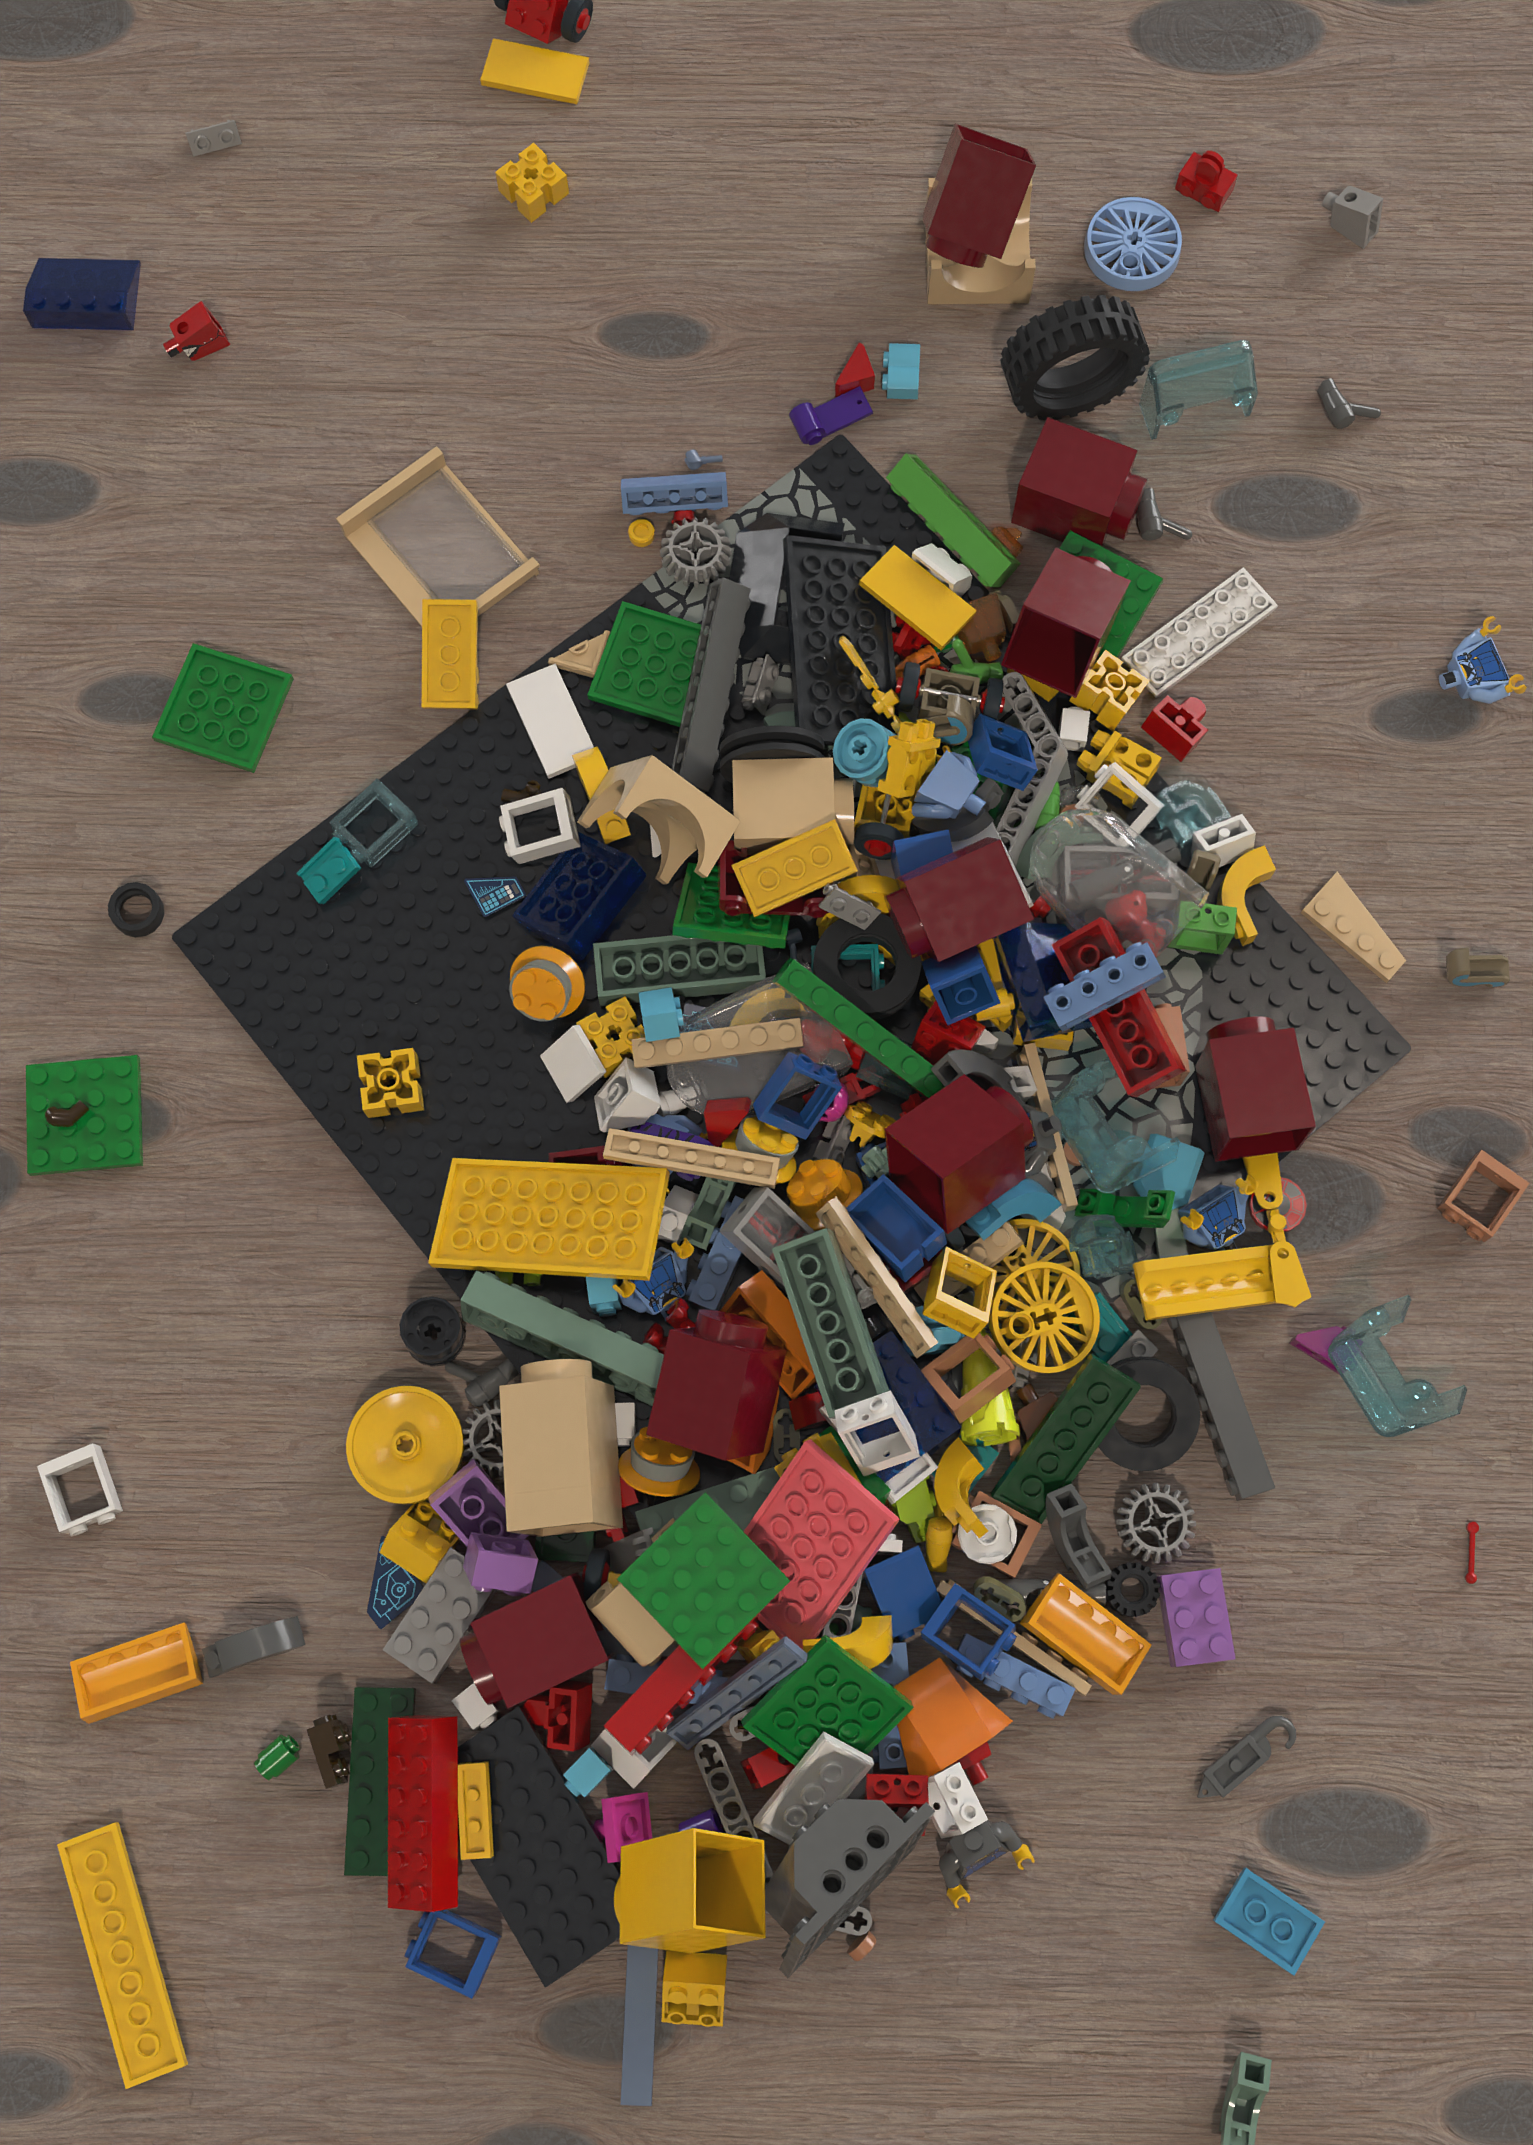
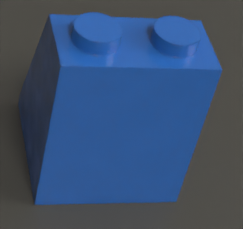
M949 830L895 840L891 855V865L895 878L953 853Z
M973 946L940 962L933 958L921 961L932 993L947 1025L1001 1003L977 946Z
M919 1545L863 1571V1577L880 1616L892 1615L893 1638L897 1636L899 1642L915 1635L914 1628L923 1624L925 1626L941 1604V1599Z

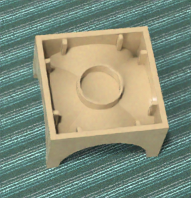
M929 178L928 180L927 200L929 198L935 178ZM1032 178L1002 259L988 255L984 267L976 268L946 259L926 247L927 304H1021L1030 302L1036 269L1035 259H1030L1029 247ZM925 227L926 242H927V239H928V237H929V234H927L926 227Z
M653 755L611 767L577 821L583 827L589 828L597 818L612 810L621 819H626L631 812L643 817L653 827L660 842L661 864L655 879L662 884H668L679 867L697 849L698 862L694 872L702 878L708 877L740 823L739 819Z

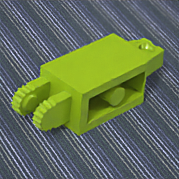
M929 1475L894 1504H891L892 1512L900 1521L906 1523L915 1543L926 1541L925 1535L928 1522L931 1517L935 1516L933 1508L937 1506L936 1499L932 1490H928L926 1482L929 1479Z

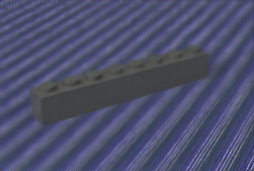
M724 577L711 583L709 587L671 768L703 793L709 792L713 785L714 776L712 773L714 764L719 757V739L724 732V715L729 708V691L735 680L733 672L735 663L740 655L738 647L740 638L745 631V614L750 606L749 594L751 588Z
M1212 1312L1167 1318L1169 1327L1175 1329L1179 1339L1176 1340L1177 1350L1181 1357L1185 1356L1187 1361L1186 1374L1190 1384H1195L1200 1411H1205L1208 1423L1205 1424L1207 1433L1211 1440L1215 1439L1218 1451H1216L1217 1461L1221 1468L1225 1467L1227 1472L1226 1486L1230 1495H1235L1236 1500L1239 1501L1275 1489Z

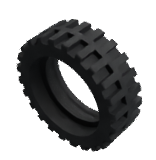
M1097 295L1096 298L1092 299L1089 296H1082L1080 300L1074 302L1070 299L1064 301L1063 305L1054 308L1051 306L1045 309L1046 313L1040 316H1033L1029 319V324L1026 326L1021 325L1016 330V336H1010L1006 342L1008 347L1003 348L1001 353L1003 358L1000 359L1014 405L1022 414L1025 413L1030 418L1037 415L1039 420H1046L1047 417L1060 420L1062 416L1069 415L1071 418L1078 416V413L1086 410L1087 413L1095 410L1094 407L1110 403V399L1116 395L1119 397L1123 395L1128 386H1133L1138 381L1136 377L1142 376L1145 372V365H1148L1150 360V351L1135 309L1130 306V303L1126 300L1121 302L1120 298L1115 296L1107 299L1106 295ZM1100 348L1079 362L1050 369L1070 356Z

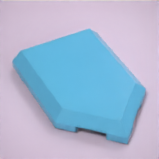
M1150 1134L1133 1183L1136 1192L1141 1197H1147L1148 1190H1172L1175 1192L1172 1210L1187 1205L1205 1153L1199 1148L1159 1134Z

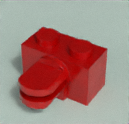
M1207 150L1202 156L1193 152L1178 175L1175 190L1185 197L1196 200L1204 207L1219 213L1234 190L1238 174L1226 169L1224 159L1214 151Z
M1167 695L1151 711L1141 728L1182 762L1197 747L1208 732V729L1200 723L1206 713L1205 704L1198 698L1189 697L1179 705Z
M566 1680L550 1688L549 1696L537 1695L526 1701L523 1708L533 1725L544 1726V1729H548L547 1748L575 1752L590 1744L593 1683Z

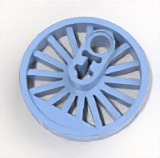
M1140 197L1120 198L1103 206L1092 218L1084 240L1085 258L1092 272L1111 287L1124 291L1151 289L1166 281L1176 269L1181 253V230L1174 216L1159 203ZM1105 218H1108V220H1109L1112 224H1110L1109 222L1105 221L1104 219H1105ZM1131 219H1135L1134 227L1132 225ZM1140 220L1145 221L1140 229H1138ZM1152 222H1155V223H1156L1155 225H1153V226H1151V227L1149 228V226L1152 224ZM1095 228H1098L1099 230H1101V231H1103V232L1094 231V229H1095ZM1166 228L1169 230V231H1166V232H1161L1162 230H1164V229H1166ZM1091 241L1100 242V244L1092 245ZM1107 253L1101 258L1097 257V254ZM1165 254H1171V255H1174V256H1173V258H1171V257H1169V256H1167V255H1165ZM1118 258V260L1115 262L1111 269L1105 266L1111 261ZM1156 262H1158L1159 264H1161V265H1163V266H1165V267L1161 269V268L1157 265ZM1143 263L1147 266V268L1151 271L1152 274L1146 275Z

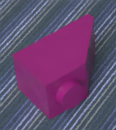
M1334 1326L1298 1334L1291 1339L1289 1344L1337 1374H1341L1346 1371L1363 1341L1356 1338L1357 1334L1353 1330L1345 1326L1341 1328Z

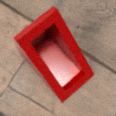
M858 343L835 383V397L859 386L863 392L874 390L875 374L864 344Z
M748 1097L707 1101L704 1117L708 1141L714 1147H719L748 1114L752 1101Z

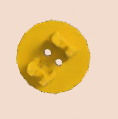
M858 1101L856 1105H848L844 1112L846 1118L854 1124L849 1139L853 1142L859 1136L861 1138L860 1147H864L868 1142H871L875 1136L885 1138V1128L896 1121L888 1115L883 1114L881 1116L873 1112V1107L863 1101Z

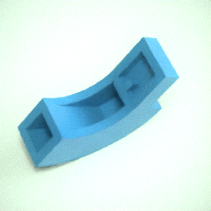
M1025 1178L968 1219L966 1223L984 1241L1005 1222L1017 1215L1031 1214L1041 1223L1062 1204L1040 1183Z

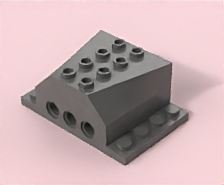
M837 1799L831 1806L825 1803L814 1815L815 1820L809 1828L804 1824L792 1837L794 1841L788 1847L789 1851L765 1887V1910L790 1935V1941L785 1946L786 1950L781 1955L784 1960L779 1968L787 1978L808 1959L914 1850L935 1812L927 1802L919 1810L915 1806L912 1807L901 1820L882 1800Z

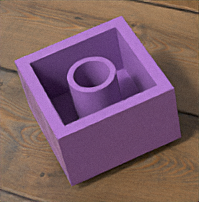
M470 1532L463 1568L471 1586H474L476 1590L490 1592L492 1589L503 1590L508 1595L520 1596L521 1593H531L538 1558L528 1540Z

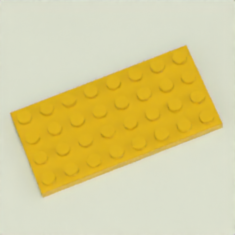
M452 1158L428 1263L434 1268L650 1281L670 1172L667 1168Z

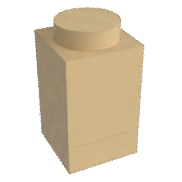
M557 1359L538 1361L521 1366V1383L499 1386L507 1532L544 1537L623 1528L614 1386L593 1379L592 1362L588 1360Z

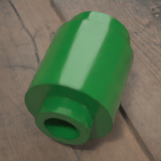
M279 1735L258 1754V1759L254 1762V1765L265 1779L277 1778L300 1758L298 1753L300 1746L292 1736L288 1735L285 1737Z

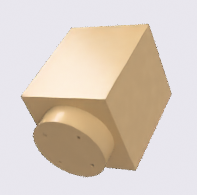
M833 758L732 760L734 816L740 820L739 825L734 831V846L736 850L741 852V848H747V855H756L834 819L838 824L846 845H854L852 778L834 779Z

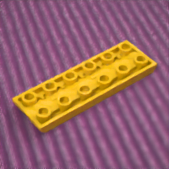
M1272 1245L1144 1260L1132 1264L1145 1320L1274 1304L1275 1297L1269 1255ZM1281 1250L1277 1252L1279 1258H1287V1253L1285 1251Z

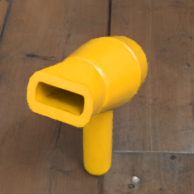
M936 1499L937 1506L933 1508L935 1516L929 1520L925 1535L927 1555L925 1562L929 1571L946 1572L953 1530L952 1523L949 1519L945 1518V1514L940 1509Z

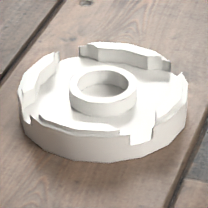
M982 1504L971 1508L988 1532L979 1539L973 1530L967 1533L959 1524L957 1538L961 1550L968 1558L980 1564H994L1002 1561L1011 1553L1016 1544L1017 1529L1014 1520L1005 1510L996 1505Z

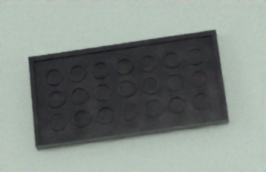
M786 535L783 539L795 727L807 729L818 734L823 739L824 745L834 746L835 739L840 730L849 722L860 718L872 719L897 735L891 726V723L894 721L893 718L888 719L884 712L879 715L872 706L876 702L872 696L874 688L869 690L860 678L863 673L858 666H854L839 643V638L842 635L852 643L879 687L877 690L887 693L892 689L895 692L896 675L891 611L859 585L861 578L886 554V547ZM896 704V705H894V707H895V715L899 718V714H898V710H897V704Z
M520 1705L458 1747V1764L489 1762L494 1856L470 1860L546 1988L620 1938V1924L614 1909V1891L621 1875V1870L616 1862H607L605 1843L578 1798L564 1785L567 1781L566 1778L563 1776L524 1708ZM458 1815V1840H459V1842H460V1834H459V1815Z

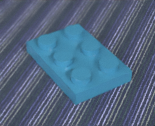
M1245 1867L1213 1919L1221 1927L1293 1976L1296 1974L1325 1923L1324 1920Z

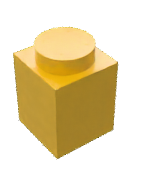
M692 1828L621 1846V1875L614 1891V1909L620 1924V1944L695 1953L766 1938L764 1840Z

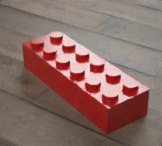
M1102 917L1052 944L1070 982L1074 981L1075 975L1084 970L1091 972L1099 968L1100 962L1111 956L1118 958L1126 953L1110 921ZM1145 989L1089 1018L1129 1096L1138 1097L1187 1071Z
M759 1614L704 1669H701L678 1646L604 1725L605 1730L631 1756L636 1751L641 1755L653 1742L650 1736L657 1729L662 1732L674 1720L672 1712L678 1706L684 1709L695 1697L693 1690L700 1683L705 1686L715 1676L716 1669L714 1667L720 1661L726 1664L737 1652L738 1647L736 1644L740 1639L743 1638L747 1641L756 1632L759 1625L757 1623Z
M411 1715L388 1718V1908L425 1912L458 1907V1716Z

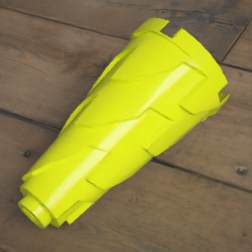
M982 1329L980 1331V1334L983 1337L987 1334L991 1338L990 1334L986 1333L985 1329ZM980 1348L963 1360V1388L961 1390V1397L998 1370ZM1008 1388L962 1422L960 1432L964 1444L977 1446L976 1439L984 1441V1446L1010 1442L1017 1439L1016 1435L1020 1436L1019 1425L1016 1423Z

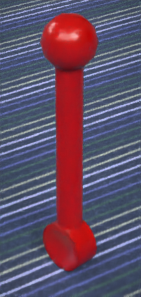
M1470 1522L1466 1525V1530L1469 1533V1562L1465 1580L1469 1584H1474L1477 1581V1576L1474 1574L1475 1533L1479 1531V1525L1476 1522Z

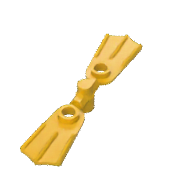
M842 635L839 638V643L854 666H858L863 673L860 676L862 682L869 690L874 688L872 696L876 700L872 704L874 710L879 715L884 712L888 719L893 718L894 721L891 723V726L898 735L899 725L902 722L895 715L894 705L900 702L898 696L892 689L887 693L877 690L879 687L852 643Z
M1278 1153L1242 1158L1247 1174H1250L1259 1183L1257 1190L1254 1192L1257 1202L1262 1208L1267 1209L1268 1232L1272 1235L1274 1243L1269 1255L1275 1303L1295 1308L1302 1302L1310 1299L1311 1293L1296 1250L1292 1244L1286 1242L1283 1230L1286 1225V1219L1279 1213V1209H1276L1283 1201ZM1264 1195H1272L1274 1197V1201L1267 1202L1264 1198ZM1281 1250L1285 1251L1287 1253V1258H1279L1277 1252Z

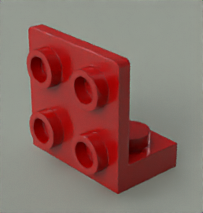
M935 1000L920 1023L911 1049L934 1066L950 1051L961 1049L972 1051L986 1026L969 1017L947 1025Z

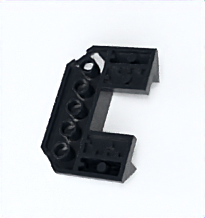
M766 513L737 532L729 580L751 588L749 594L750 606L744 618L745 631L740 638L738 647L740 649V656L743 659L756 661L757 658L765 659L766 654H769L776 664L791 666L788 611L778 610L785 570L783 539L786 535L842 542L845 523Z

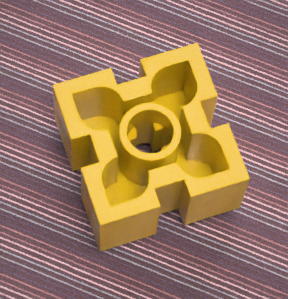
M532 143L518 154L519 161L517 163H513L510 160L495 172L499 192L511 204L517 201L518 211L531 223L546 212L547 203L551 202L555 205L569 194L567 175L554 162L549 165L547 155L535 143Z
M1105 650L1091 669L1077 698L1071 697L1069 701L1084 711L1092 710L1098 715L1096 718L1098 722L1114 731L1149 683V680L1134 669H1131L1130 672L1126 671L1121 667L1123 662Z
M626 996L606 1006L607 1014L600 1018L595 1012L576 1022V1025L581 1026L591 1046L596 1048L594 1051L606 1070V1073L603 1075L604 1078L611 1076L626 1057H632L633 1059L631 1039L645 1038L642 1024L635 1027L638 1024L637 1017ZM619 1034L620 1039L614 1041L611 1035Z
M414 1048L391 1051V1058L383 1059L380 1053L357 1056L359 1078L367 1086L360 1088L362 1109L368 1118L391 1115L390 1108L398 1107L401 1113L424 1110L422 1088L417 1080L414 1081L416 1078H421L418 1055ZM394 1079L395 1084L391 1087H387L386 1085L390 1084V1080Z

